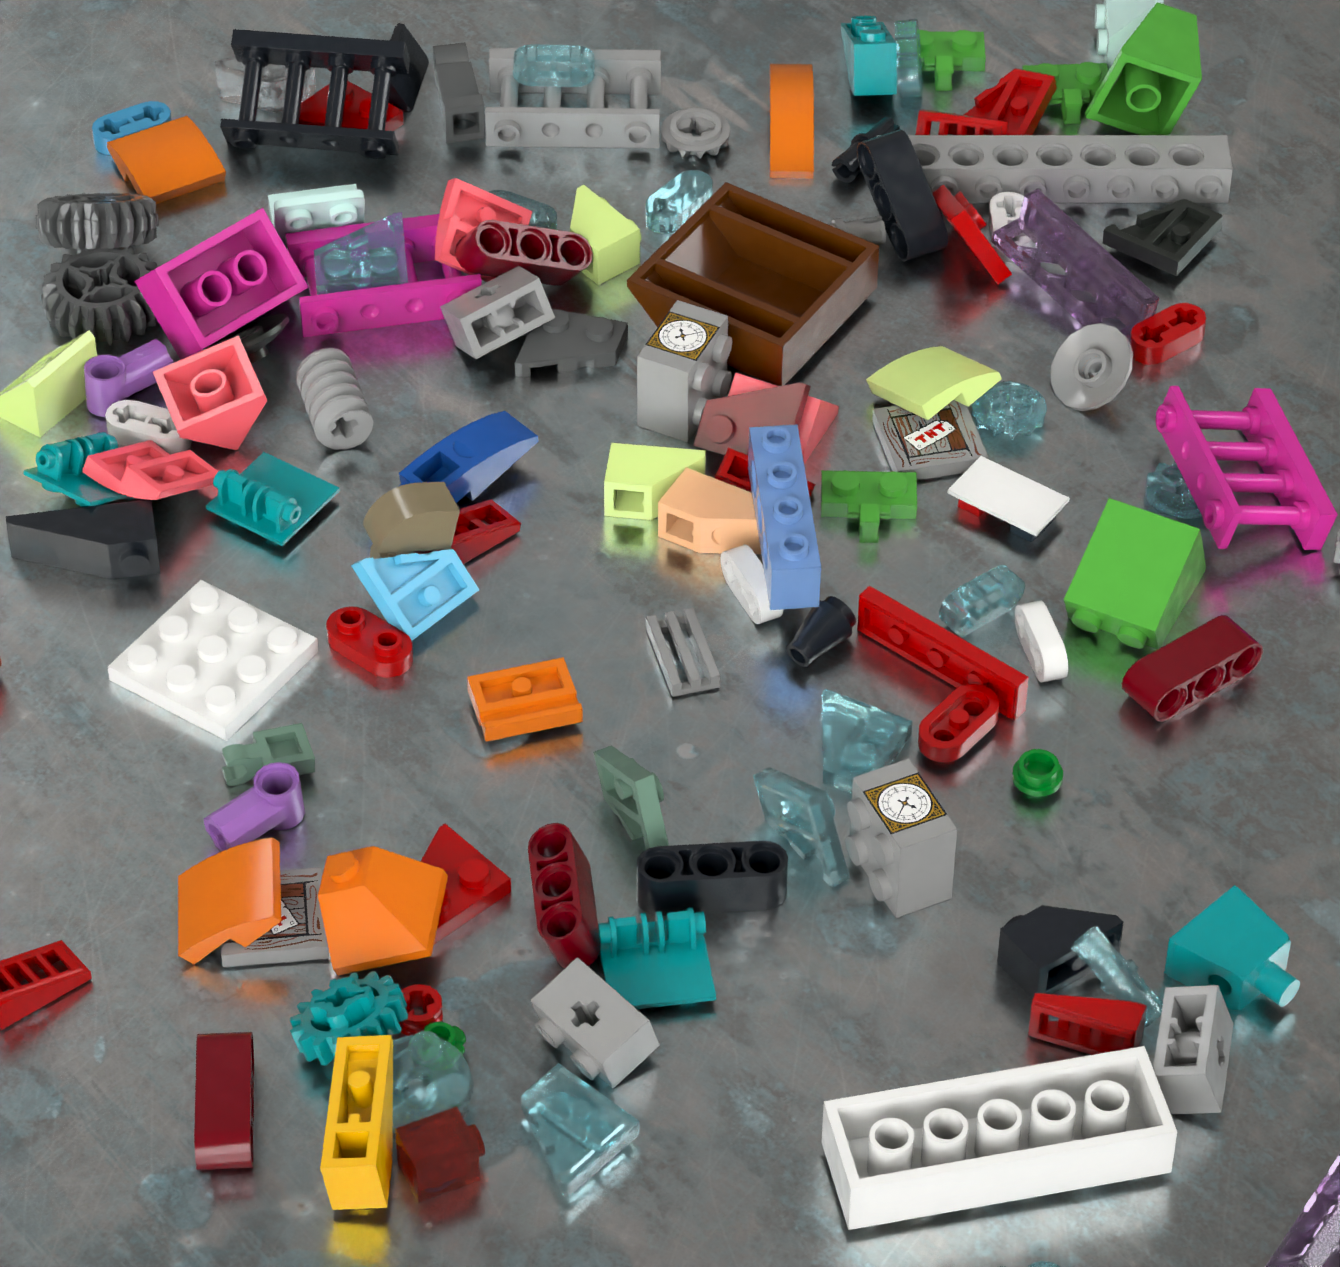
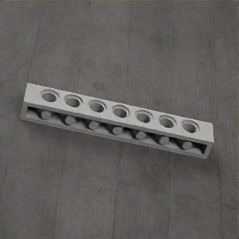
M908 135L932 193L944 185L953 196L961 191L969 203H990L992 197L1001 192H1016L1023 195L1029 203H1174L1182 199H1187L1194 203H1228L1233 167L1227 135Z

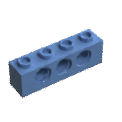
M798 425L749 427L748 472L770 610L819 607L821 562Z

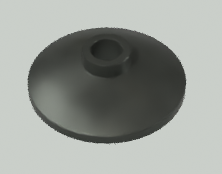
M284 313L261 318L240 327L205 349L239 335L250 362L254 363L269 354L265 345L282 332L289 319Z

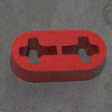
M1178 303L1137 323L1132 328L1130 334L1133 359L1142 364L1156 365L1197 345L1204 337L1206 325L1205 312L1194 304Z

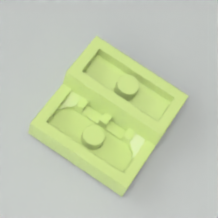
M943 346L930 347L907 354L887 364L866 379L872 394L926 420L932 418L953 400L969 407L1002 380L998 371Z

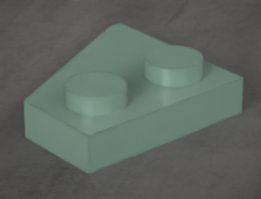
M612 745L593 752L603 797L614 814L621 820L624 829L632 841L644 837L646 850L656 846H669L660 802L664 800V792L656 774L650 773L633 758H629Z

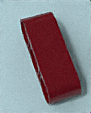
M485 220L458 241L455 249L458 263L467 272L498 277L520 266L539 277L542 284L553 286L563 285L590 265L593 256L590 244L580 234L497 220Z
M1221 615L1135 662L1123 677L1122 689L1153 718L1163 722L1251 673L1262 658L1263 646L1230 617Z
M561 823L547 824L539 828L528 842L537 929L557 963L563 969L577 957L587 966H590L597 959L601 948L591 867L587 857L567 826Z
M252 1032L197 1034L194 1126L197 1170L253 1168L254 1042Z

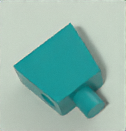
M1235 885L1169 938L1164 973L1186 986L1218 985L1226 1006L1231 1010H1242L1261 993L1280 1007H1283L1294 998L1300 986V981L1286 971L1291 945L1288 934Z

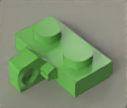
M968 30L956 32L899 31L900 71H934L935 91H952L954 71H985L984 32H971Z
M1093 62L1056 65L1042 63L1039 65H1022V70L1055 76L1057 89L1048 105L1060 104L1064 124H1081V107H1083V104L1091 103L1108 73L1107 63Z
M821 471V517L859 518L860 543H878L880 519H916V472Z

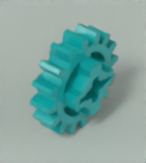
M371 971L364 979H359L355 972L351 973L349 977L330 980V988L325 991L314 989L311 992L313 997L310 1002H300L297 1005L300 1014L290 1017L293 1027L290 1032L299 1052L304 1053L307 1061L310 1062L318 1058L321 1065L326 1066L335 1058L337 1037L399 1034L402 1031L399 1022L408 1019V1013L405 1009L408 1005L399 984H394L390 975L379 979L376 971Z

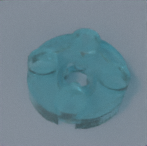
M421 1031L415 1035L401 1037L393 1041V1139L397 1141V1138L405 1141H414L415 1144H430L440 1141L457 1130L469 1112L467 1107L471 1101V1093L473 1094L474 1082L468 1064L455 1046L441 1040L435 1033L430 1031ZM418 1078L419 1080L428 1079L432 1082L426 1087L429 1096L425 1099L419 1100L416 1095H411L407 1098L404 1096V1092L409 1089L408 1083Z

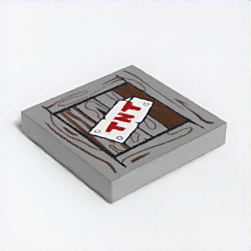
M955 400L951 401L929 420L897 405L873 409L872 421L891 470L894 472H916L917 480L965 473L980 456L989 459L968 406Z
M322 867L280 870L281 922L246 948L231 939L221 945L223 967L329 959L328 943L318 900V892L323 875Z

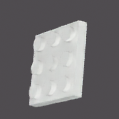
M200 580L108 666L109 680L211 734L228 741L318 653V641L316 637Z

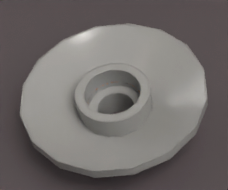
M1103 323L1086 325L1070 334L1058 348L1051 364L1050 382L1055 396L1065 406L1079 411L1098 409L1112 401L1124 388L1132 371L1133 351L1129 339L1116 327Z

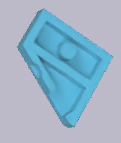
M454 549L432 551L426 554H401L388 558H364L351 565L386 621L407 634L411 641L479 591L478 586Z

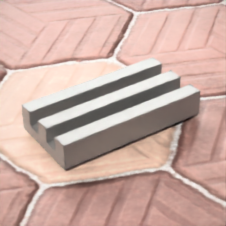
M693 607L684 609V616L676 617L674 611L666 612L665 620L660 621L657 620L656 615L646 616V630L672 697L720 688V674ZM682 630H687L705 678H700ZM663 634H671L688 681L681 682Z

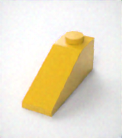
M392 1035L337 1037L320 1166L332 1210L387 1208L393 1151Z

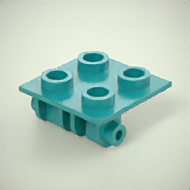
M98 432L85 437L81 436L75 439L46 444L36 454V464L38 467L23 471V475L42 483V488L45 490L63 493L75 499V503L81 507L104 505V503L119 499H137L108 489L82 472L87 456L118 448L116 438L106 432Z
M263 452L240 474L234 469H228L227 471L219 470L213 480L214 487L218 488V495L206 505V509L283 546L340 492V487Z
M687 908L686 911L667 913V920H663L662 912L657 911L655 912V921L647 922L646 913H640L639 923L636 922V916L615 919L614 916L608 917V922L598 923L599 941L601 944L600 956L605 982L636 1009L716 1000L704 933H706L704 912L694 913L693 908Z

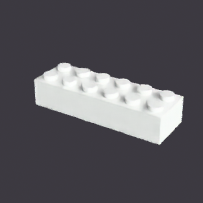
M1145 1046L828 1100L823 1103L822 1146L848 1230L1171 1173L1177 1138V1129Z

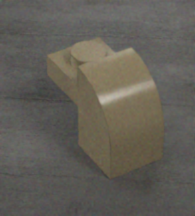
M445 482L405 484L388 491L376 500L368 510L363 521V526L373 543L370 548V558L395 557L401 554H411L414 551L451 549L460 510Z

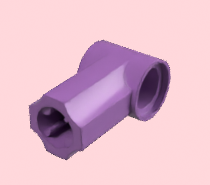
M154 339L120 357L98 355L86 361L84 365L86 404L90 413L105 417L107 409L112 404L128 400L129 396L157 383L153 371L174 363L167 352L166 346L157 339Z
M276 762L265 765L256 772L253 787L205 817V829L215 846L220 851H224L237 845L254 841L271 829L280 831L297 826L305 815L298 771L288 763Z

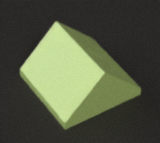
M90 330L45 354L0 391V417L41 438L85 401L84 365L86 361L97 356L95 337Z

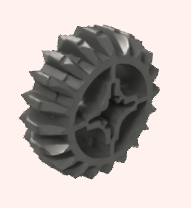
M129 193L67 194L65 196L49 197L37 204L36 229H38L39 240L46 246L80 250L128 248L129 246L148 244L157 238L159 220L158 212H156V202L146 195Z
M132 246L123 250L118 248L78 249L76 255L63 254L61 263L51 264L50 273L44 275L42 285V306L45 309L50 327L58 329L60 337L71 336L72 339L90 330L95 337L96 343L107 342L110 347L113 341L119 339L129 343L132 334L144 336L146 327L156 326L157 319L137 287L135 280L156 269L157 263L149 261L147 253L135 254Z

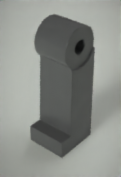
M466 43L433 46L434 74L446 143L485 139L484 101L482 94H479L472 64L469 62ZM462 119L475 123L472 127L466 129H459L453 126L455 121Z

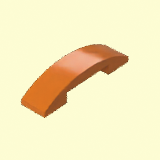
M770 64V178L813 179L812 64Z

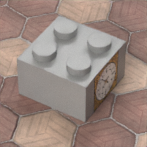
M679 300L675 302L637 355V426L688 442L699 427L706 401L726 396L732 378L731 372L727 371V359L732 348V337L728 336L727 315Z
M908 758L853 777L852 800L847 804L851 821L850 835L845 839L846 849L851 861L856 866L861 865L868 875L869 883L878 901H885L895 918L952 899L957 828L910 759Z

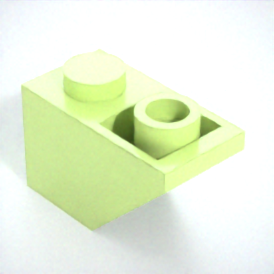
M585 185L578 187L570 232L582 235L590 244L593 253L592 262L582 273L599 286L640 264V228L632 220L627 219L610 206L607 200L596 195Z
M611 443L604 480V516L643 520L657 518L658 502L685 468L705 474L706 450Z

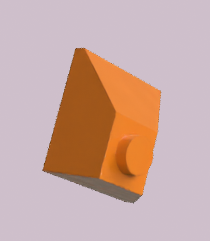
M376 846L327 856L318 892V900L332 967L335 973L339 976L432 956L448 878L444 869Z

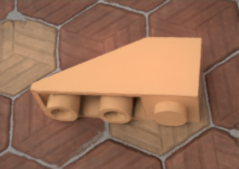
M685 468L658 502V537L699 553L721 554L724 551L746 544L755 554H761L752 492Z

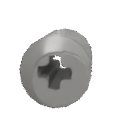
M335 348L320 349L311 353L298 367L296 383L317 439L324 446L335 450H347L359 446L372 432L373 419L349 356L342 350Z

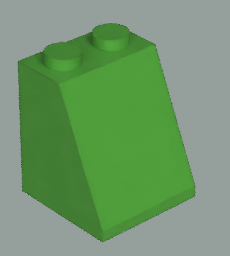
M1157 2L1122 46L1085 112L1086 118L1138 135H1170L1202 80L1197 15Z
M1109 498L1064 597L1068 618L1071 619L1074 625L1085 631L1096 633L1101 629L1115 634L1122 643L1128 646L1142 649L1146 645L1159 649L1206 570L1201 530Z

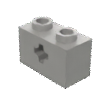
M520 266L440 306L455 345L475 359L555 318L540 278Z
M578 957L530 1000L539 1018L535 1027L543 1038L555 1048L563 1044L573 1053L570 1056L571 1060L587 1078L593 1080L598 1075L612 1089L660 1046L649 1019Z
M1218 985L1165 987L1153 1070L1170 1114L1222 1112L1234 1023Z

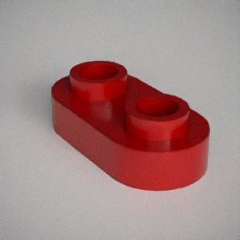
M354 606L343 607L334 611L328 617L326 629L329 646L368 672L379 677L391 678L404 674L412 666L413 646L410 637L368 610Z
M966 684L956 688L921 721L918 733V747L925 757L937 762H952L965 755L996 725L999 713V698L992 689L980 684Z

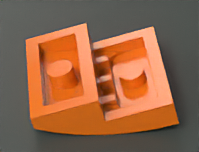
M188 116L107 142V148L124 181L130 180L137 194L150 197L156 204L225 181L226 170L206 137Z
M273 837L251 841L221 851L192 866L178 876V956L193 965L229 939L246 948L281 922L280 842Z

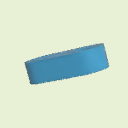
M148 101L104 115L96 119L92 125L94 147L101 154L111 155L107 148V142L172 121L171 111L164 103Z

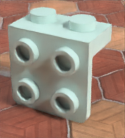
M356 184L268 195L271 223L285 247V233L363 224L365 221L364 193L362 190L357 189Z

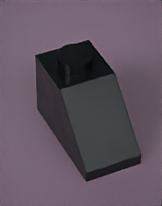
M1041 905L1025 915L1013 917L1004 927L1000 928L997 963L1032 999L1035 993L1054 994L1119 957L1124 922L1117 915Z

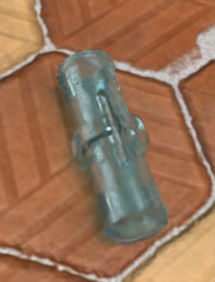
M1097 925L1090 928L1073 943L1071 949L1077 953L1102 982L1099 987L1106 995L1112 994L1117 1000L1147 1005L1146 1027L1161 1016L1163 1002L1137 973L1139 967L1132 959L1126 960L1109 942Z

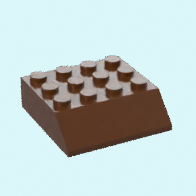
M725 182L627 279V287L657 327L677 300L727 315L728 336L732 337V348L727 359V365L770 384L784 386L877 288L879 245Z

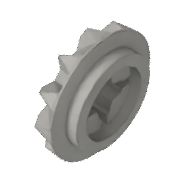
M704 108L682 109L670 114L662 123L661 141L667 144L668 151H680L682 158L696 155L701 160L703 154L707 153L714 156L718 154L720 148L728 147L730 125L722 115L715 111ZM692 129H695L699 135L698 137L692 135Z

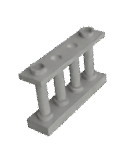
M489 48L490 93H501L500 107H485L486 146L659 148L660 109H647V94L661 95V50ZM518 93H544L543 107H517ZM561 93L587 94V108H561ZM604 94H630V108H604Z

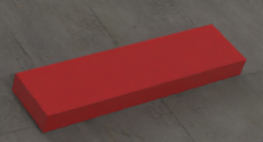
M872 586L867 587L859 594L858 631L956 688L966 684H980L992 689L999 698V713L1011 720L1016 721L1026 711L1028 676Z

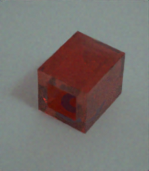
M457 1106L395 1128L397 1162L418 1203L480 1181L479 1157L485 1155L484 1143L476 1125L471 1124L467 1126Z

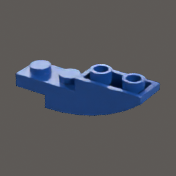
M505 410L485 416L453 432L417 457L399 472L401 482L399 486L410 483L445 482L456 503L465 495L473 501L538 443V436Z

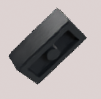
M398 23L394 28L390 41H404L406 43L410 57L408 74H396V76L391 77L388 103L403 110V112H411L429 60L405 24Z

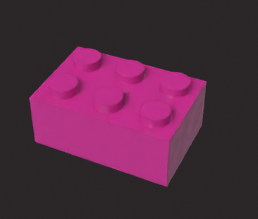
M263 208L135 280L137 287L180 360L203 350L309 288Z

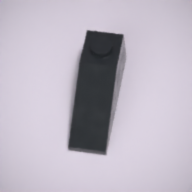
M151 500L6 516L12 558L108 579L160 574Z

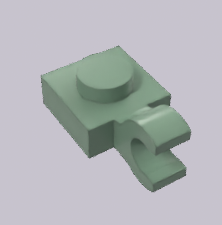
M302 723L253 732L252 744H232L222 748V754L226 766L222 767V772L229 786H237L248 782L263 766L276 762L290 764L296 768L299 775L315 772V756Z

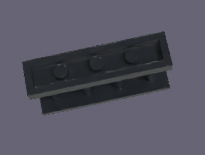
M233 29L231 47L237 62H242L245 65L238 120L221 119L220 128L227 143H231L233 146L241 149H254L257 145L359 152L361 155L372 159H382L386 155H398L399 145L394 131H385L391 77L396 76V74H408L410 57L404 41ZM268 64L285 65L288 68L281 123L256 121L262 70ZM310 67L327 68L331 72L324 126L299 124L305 71L310 70ZM353 70L368 71L374 75L367 129L342 128L348 74L353 73Z

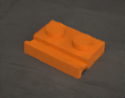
M564 657L467 677V690L479 725L482 726L485 742L583 722V708L581 703L578 702L577 692Z

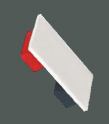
M980 456L947 490L948 494L959 499V508L978 517L987 512L1011 524V533L1029 542L1034 541L1045 531L1070 499L983 456Z

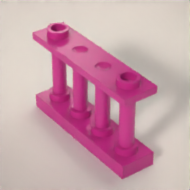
M439 214L285 233L286 248L303 278L306 277L309 286L310 296L299 297L303 338L445 319L440 306L481 286L480 274L463 276L462 271L441 263L445 278L418 282L414 263L436 261L435 242ZM396 266L400 284L373 288L369 269ZM351 272L355 290L328 293L324 275Z
M1170 386L1163 404L1157 409L1156 427L1162 434L1203 517L1204 525L1209 529L1218 549L1228 548L1237 525L1242 524L1290 525L1304 550H1321L1338 514L1272 389L1254 388L1247 406L1242 411L1191 410L1180 387ZM1201 429L1241 430L1248 442L1206 441ZM1217 461H1257L1265 474L1223 473ZM1233 492L1274 493L1281 506L1239 505Z

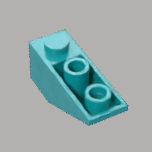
M867 15L851 17V23H841L849 85L854 96L897 94V43L884 23L877 22V17Z

